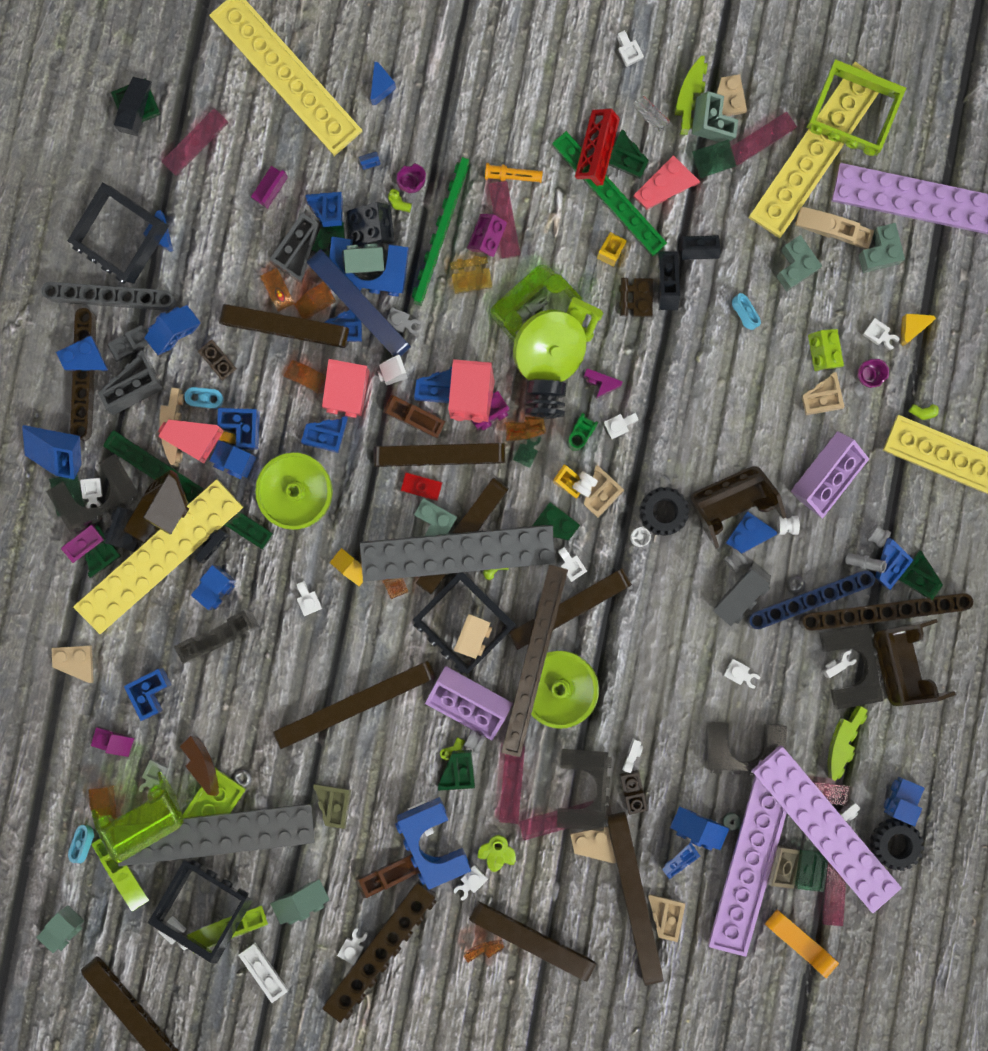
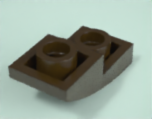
M213 339L197 351L222 381L237 369Z
M639 770L620 774L628 814L632 815L648 811Z

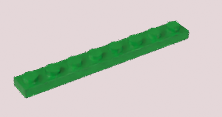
M565 131L552 143V146L576 172L582 148ZM588 164L582 173L589 172L591 165ZM607 175L603 185L596 186L591 179H583L652 257L667 245L663 237Z
M462 157L461 162L456 163L454 169L456 176L454 180L450 181L448 191H450L449 197H445L443 201V215H439L436 222L438 227L437 233L432 234L430 240L432 247L430 252H426L424 262H426L425 268L419 272V286L415 287L412 293V298H414V304L422 306L470 165L467 158Z

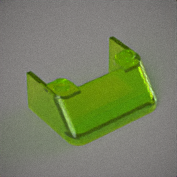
M539 265L534 268L491 308V318L513 342L517 335L516 332L522 327L523 323L521 316L516 311L544 286L553 294L564 291L571 300L573 297L582 300V297L560 274L546 265Z
M161 772L157 773L160 784L150 788L147 795L148 801L116 820L111 815L100 817L95 809L91 811L95 829L114 862L120 863L174 832L183 824V816L176 793Z

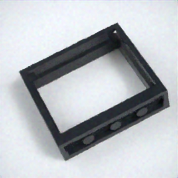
M102 182L67 241L73 245L72 249L82 254L84 252L87 254L86 258L95 264L97 262L102 265L101 269L109 274L112 272L116 274L115 278L124 284L126 282L134 284L169 225L112 186ZM109 196L153 225L125 272L82 243Z
M464 572L458 573L413 619L415 622L413 626L420 633L424 631L429 636L427 640L434 647L438 645L442 649L440 653L447 660L451 658L456 663L454 667L461 674L464 672L468 674L516 626ZM460 580L506 625L484 648L482 655H478L469 665L422 621Z
M184 860L150 917L148 924L206 961L218 963L253 899L248 897L249 893L245 890L233 888V883L227 879H218V874L214 871L202 869V864L196 860L191 862ZM192 871L241 900L213 951L164 921Z

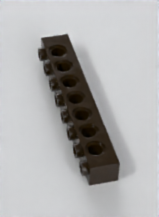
M419 880L415 883L324 1003L322 1009L339 1023L344 1018L346 1020L350 1018L354 1012L353 1006L356 1003L360 1004L365 998V990L368 987L371 989L378 980L376 978L378 973H383L390 963L387 961L390 957L393 956L395 958L401 950L399 945L403 940L406 942L413 934L412 928L415 924L419 926L424 920V912L434 907L437 902L435 900V892L431 889L428 890L427 886L422 885ZM414 901H419L422 904V908L415 910L411 904ZM408 917L410 924L402 925L400 918ZM394 932L398 935V939L392 941L388 938V934ZM378 948H383L386 950L387 954L385 956H379L376 953V950ZM366 964H372L375 970L372 972H368L365 970L364 966ZM358 979L362 982L363 986L357 988L353 985L352 981ZM347 995L351 1001L344 1003L341 1000V996Z

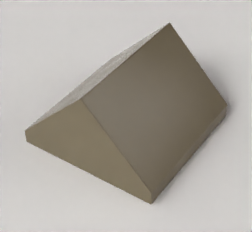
M778 844L767 884L774 887L794 889L803 851Z

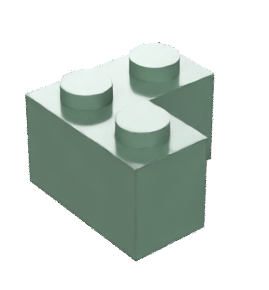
M707 91L696 97L692 127L693 135L723 144L736 138L738 119L722 115L724 96Z
M896 223L877 227L873 234L875 247L863 250L858 255L863 273L901 264L905 257Z
M801 235L782 248L781 252L790 265L780 271L776 277L786 292H788L822 267Z
M366 244L363 249H358V245L347 246V250H342L344 274L384 271L382 247H377V244Z
M424 498L414 514L415 517L430 524L425 536L449 534L457 520L455 515Z
M320 879L309 882L294 892L281 896L270 904L279 923L288 922L290 925L298 920L303 921L307 919L312 911L315 913L323 909V904L328 902L329 898Z
M67 905L56 913L36 938L52 953H55L58 949L62 951L69 944L68 941L83 929L81 925L84 920Z

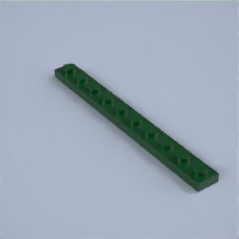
M114 430L103 445V447L154 480L169 470L177 473L188 502H191L205 490ZM238 512L224 524L262 550L265 549L274 535L241 512Z

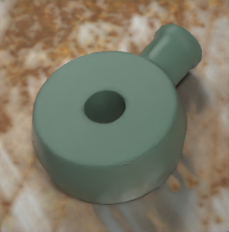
M730 812L723 817V826L729 828V831L740 830L741 820L736 813Z

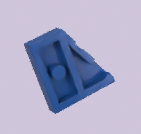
M342 192L305 195L308 205L323 227L342 226Z
M351 310L344 311L338 314L337 317L324 322L349 328L347 342H362V322Z
M92 336L56 352L66 371L108 370Z
M452 367L440 373H433L429 377L417 379L414 399L417 401L449 403Z
M344 416L341 419L331 421L329 419L320 423L306 424L301 444L339 453L348 417Z
M747 511L725 543L742 554L777 535L778 532Z
M889 537L886 539L880 559L886 561V569L884 573L877 571L875 578L885 588L891 590L913 561Z
M689 843L678 855L669 860L662 870L671 879L701 856L692 843Z

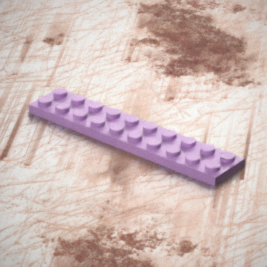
M840 163L838 166L832 202L988 234V194Z
M783 746L777 747L751 770L872 913L876 912L902 889Z
M756 776L708 942L710 948L745 957L748 953L787 814Z

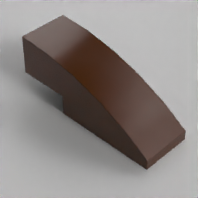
M390 395L383 410V413L434 438H438L446 422L394 395Z
M190 736L180 746L191 760L186 765V768L208 795L217 796L219 794V786L212 759L200 738Z
M412 854L355 880L363 898H368L382 890H386L419 873L418 867L415 868L411 861Z

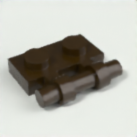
M621 278V285H619L620 302L618 303L620 316L626 317L628 316V310H633V317L652 318L653 278H634L633 286L628 285V278ZM628 293H633V303L628 302Z

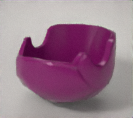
M414 163L412 166L404 165L397 173L396 183L400 190L407 193H416L425 184L426 172L417 163Z
M868 359L858 369V380L868 388L879 387L888 379L889 367L880 359Z

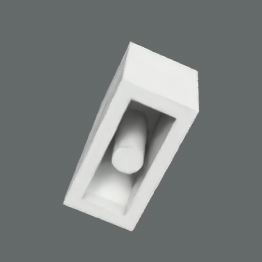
M400 355L379 365L381 370L377 372L380 381H385L386 386L408 378Z

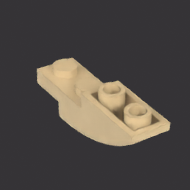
M800 207L795 226L828 238L833 237L865 250L869 249L874 230L860 226L858 222L806 207Z
M171 387L169 405H161L160 426L163 422L167 423L168 420L181 421L182 415L179 411L180 405L184 404V394H182L183 391L179 388ZM161 438L170 465L178 467V464L182 462L183 452Z

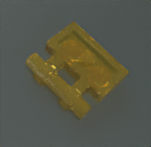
M478 255L473 256L472 259H457L456 262H450L451 270H459V273L452 274L455 294L492 288L489 268H481L482 264L488 263L487 256L479 257ZM475 266L476 268L473 271H464L465 267Z

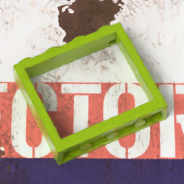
M835 59L806 128L810 129L814 134L828 136V139L831 141L843 142L851 149L858 148L863 150L866 155L877 156L883 148L906 87ZM834 75L893 98L876 144L816 121Z

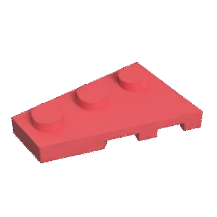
M673 155L633 195V198L648 210L666 201L668 198L700 184V181Z

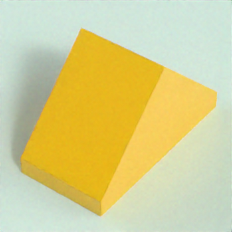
M610 232L598 253L597 259L614 267L627 240Z
M905 314L902 317L900 344L904 346L936 319L935 316Z
M564 464L552 482L576 499L580 495L579 492L572 488L575 482L580 481L579 476Z
M341 548L330 561V564L360 587L363 583L361 563Z

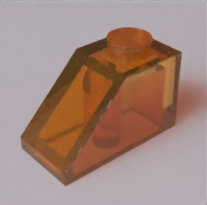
M322 282L308 290L294 305L301 317L308 319L334 304L336 300L326 283Z
M295 360L290 362L283 376L318 394L326 379L324 374Z
M113 785L89 789L90 809L97 826L117 824Z

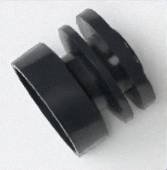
M554 380L527 381L526 395L534 397V400L526 401L525 405L534 408H526L525 415L538 419L564 417L565 411L556 408L565 407V403L557 401V398L566 396V383Z

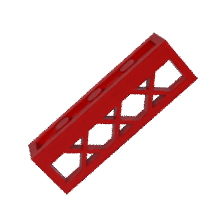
M612 108L592 110L575 173L576 179H591L596 186L603 185L620 121V118ZM597 116H603V119L596 124ZM599 131V135L592 141V135ZM594 147V153L587 158V152ZM590 164L589 172L582 173L583 169Z

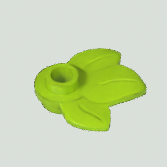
M493 836L489 843L481 845L478 850V858L487 859L488 868L492 872L500 870L504 863L509 865L515 864V851L508 846V841L504 836ZM500 843L502 846L495 847V844Z

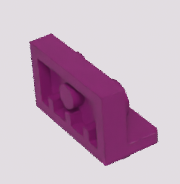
M480 214L467 249L494 257L507 222L494 214Z
M499 391L493 393L488 422L477 423L472 421L477 431L479 429L484 431L492 426L491 422L498 419L501 421L508 416L507 412L510 411V408Z

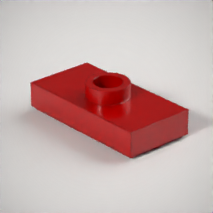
M405 473L401 491L438 501L443 482Z

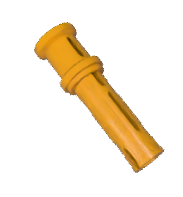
M486 163L485 180H488V178L500 179L503 182L506 179L541 183L543 171L507 168L505 164L496 166Z

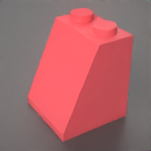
M333 359L328 360L322 403L326 413L337 415L338 412L345 413L346 417L350 418L362 415L370 374L367 366Z
M453 359L448 407L450 419L456 421L472 420L477 423L488 422L495 383L491 362Z
M168 420L167 423L163 422L160 426L158 437L200 462L205 463L224 430L212 424Z

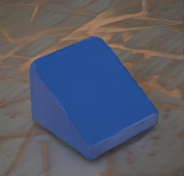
M377 152L359 157L363 170L380 165Z

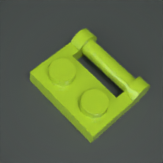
M573 297L567 313L576 318L581 325L586 315H591L587 328L583 327L586 342H590L593 339V332L598 321L602 319L603 311Z

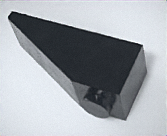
M132 77L119 105L114 123L119 132L138 137L152 81Z
M659 251V310H678L680 301L678 252Z

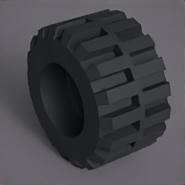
M659 487L649 492L642 500L639 508V516L643 526L655 535L667 536L678 532L685 526L689 518L687 500L685 501V496L680 494L678 490L671 489V487ZM661 500L670 502L675 509V516L668 523L659 522L653 514L654 505Z
M887 819L886 823H879L880 827L878 829L874 828L875 834L871 835L870 838L873 840V843H870V847L873 849L872 853L874 856H876L880 863L892 870L905 871L904 868L911 869L912 864L916 865L918 863L917 858H922L923 856L920 853L921 850H924V846L921 845L924 842L923 838L920 837L921 833L914 826L898 819ZM896 834H903L906 839L905 849L898 855H891L888 851L890 838Z

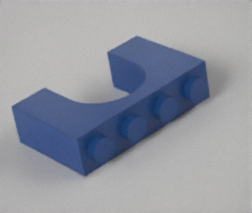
M332 237L329 258L344 273L342 250H347V246L353 245V240ZM389 245L386 268L377 279L364 280L355 273H345V275L360 291L361 288L369 289V293L380 294V290L388 291L387 295L399 297V293H404L410 247Z
M440 797L397 815V823H395L398 833H403L405 837L403 843L406 850H410L413 855L411 857L413 866L415 868L418 867L420 870V874H418L422 885L426 884L428 890L471 872L470 863L463 848L444 856L433 857L424 853L419 846V840L426 830L448 821V814Z

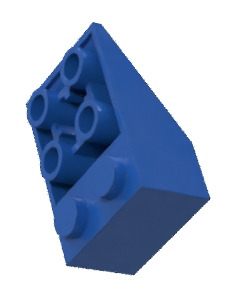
M23 425L25 456L55 476L75 479L82 465L80 436Z

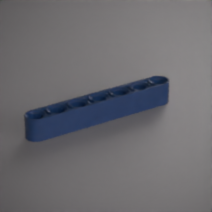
M321 249L307 261V264L394 357L397 355L401 357L411 348L410 344Z
M870 571L853 573L752 612L747 617V624L752 629L768 627L869 588L874 584L875 577ZM863 574L868 577V582L865 585L860 582V577ZM844 581L850 584V589L847 592L842 588ZM826 588L832 590V596L829 599L824 595ZM808 595L814 597L815 601L812 605H808L806 602ZM792 601L797 606L794 612L788 609V605ZM774 608L779 612V616L776 619L770 616V612ZM755 615L761 618V623L758 626L752 623Z

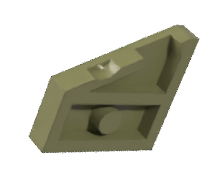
M314 784L313 788L318 796V804L323 813L322 817L325 826L345 829L351 790Z

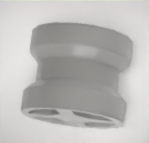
M876 524L869 533L867 540L870 542L874 541L881 548L886 543V539L890 537L891 532L883 530L881 525Z
M737 549L732 551L731 556L724 558L726 564L735 573L739 572L740 567L748 564L747 560Z
M472 730L464 747L471 748L475 753H478L486 736L478 735L476 731Z

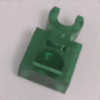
M531 432L527 435V444H520L513 461L528 468H531L538 453L534 446H537L541 441V437H538L536 442H532L530 440Z

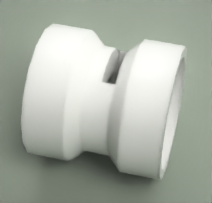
M582 471L579 476L580 481L575 482L572 488L588 498L591 494V487H595L598 481Z
M778 516V535H785L787 532L792 535L799 534L800 522L798 516L784 519Z
M644 527L636 528L630 535L631 543L637 547L647 545L651 539L650 532Z

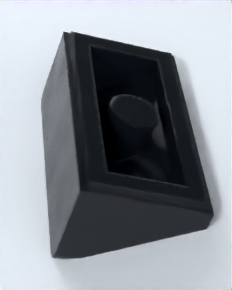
M719 235L681 236L682 260L720 258Z

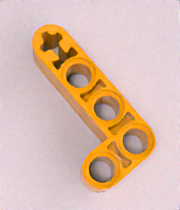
M778 909L765 922V925L800 954L825 978H828L838 966L839 962Z

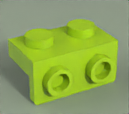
M838 329L820 330L808 335L815 372L844 367Z

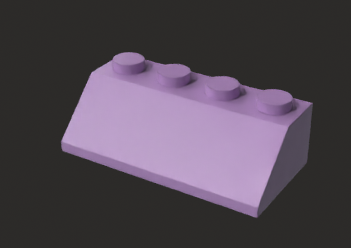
M837 431L804 475L794 485L791 492L801 503L823 519L869 458L854 439Z
M447 666L443 669L425 703L490 740L494 739L513 705L507 699Z

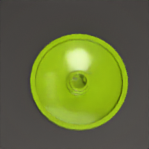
M555 309L541 311L530 317L516 335L513 346L515 365L519 372L528 380L563 382L575 373L583 361L586 352V335L579 321L567 312Z
M286 453L273 458L264 466L258 476L255 493L257 504L262 514L271 523L284 529L298 530L314 525L326 514L331 504L333 489L330 476L319 461L302 453Z
M569 651L548 652L531 715L541 724L558 729L569 728L583 722L594 710L599 695L597 676L591 665L581 656Z

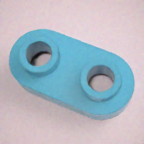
M743 293L733 297L732 307L741 318L743 326L750 330L760 326V317L748 297Z
M192 387L184 395L188 405L198 408L217 409L222 406L224 401L223 395L216 389ZM196 394H197V395H198V400L193 401V400H192L193 395H196ZM216 396L217 401L212 403L211 398Z
M80 825L76 829L68 851L70 862L80 864L85 861L94 838V831L91 826Z

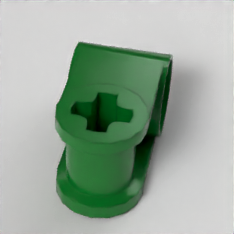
M582 413L568 439L569 448L573 451L581 450L599 422L588 419ZM579 437L582 440V444L579 446L574 445L572 438Z

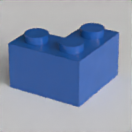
M188 305L181 308L178 306L167 314L163 312L156 317L157 321L148 328L149 332L144 338L155 353L160 355L171 350L179 339L192 334L201 322Z
M218 408L217 426L223 430H236V447L246 450H258L260 412L257 409Z
M219 440L210 462L214 463V468L224 471L226 468L228 469V474L241 479L242 476L248 478L257 457Z
M212 565L200 579L201 584L191 596L207 610H212L213 608L216 610L223 602L221 598L233 591L235 588L233 584L236 580L221 567Z
M164 668L157 669L124 686L140 721L163 711L155 693L172 685Z
M898 777L892 783L890 798H887L884 803V813L915 826L922 811L918 803L925 788Z
M680 806L670 827L677 831V836L683 839L688 837L691 839L690 843L711 851L713 848L721 850L729 828L718 822L707 819Z

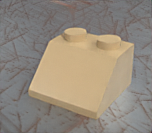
M468 614L454 651L475 659L477 655L481 656L485 645L482 644L485 637L489 638L493 628L489 626L491 622Z

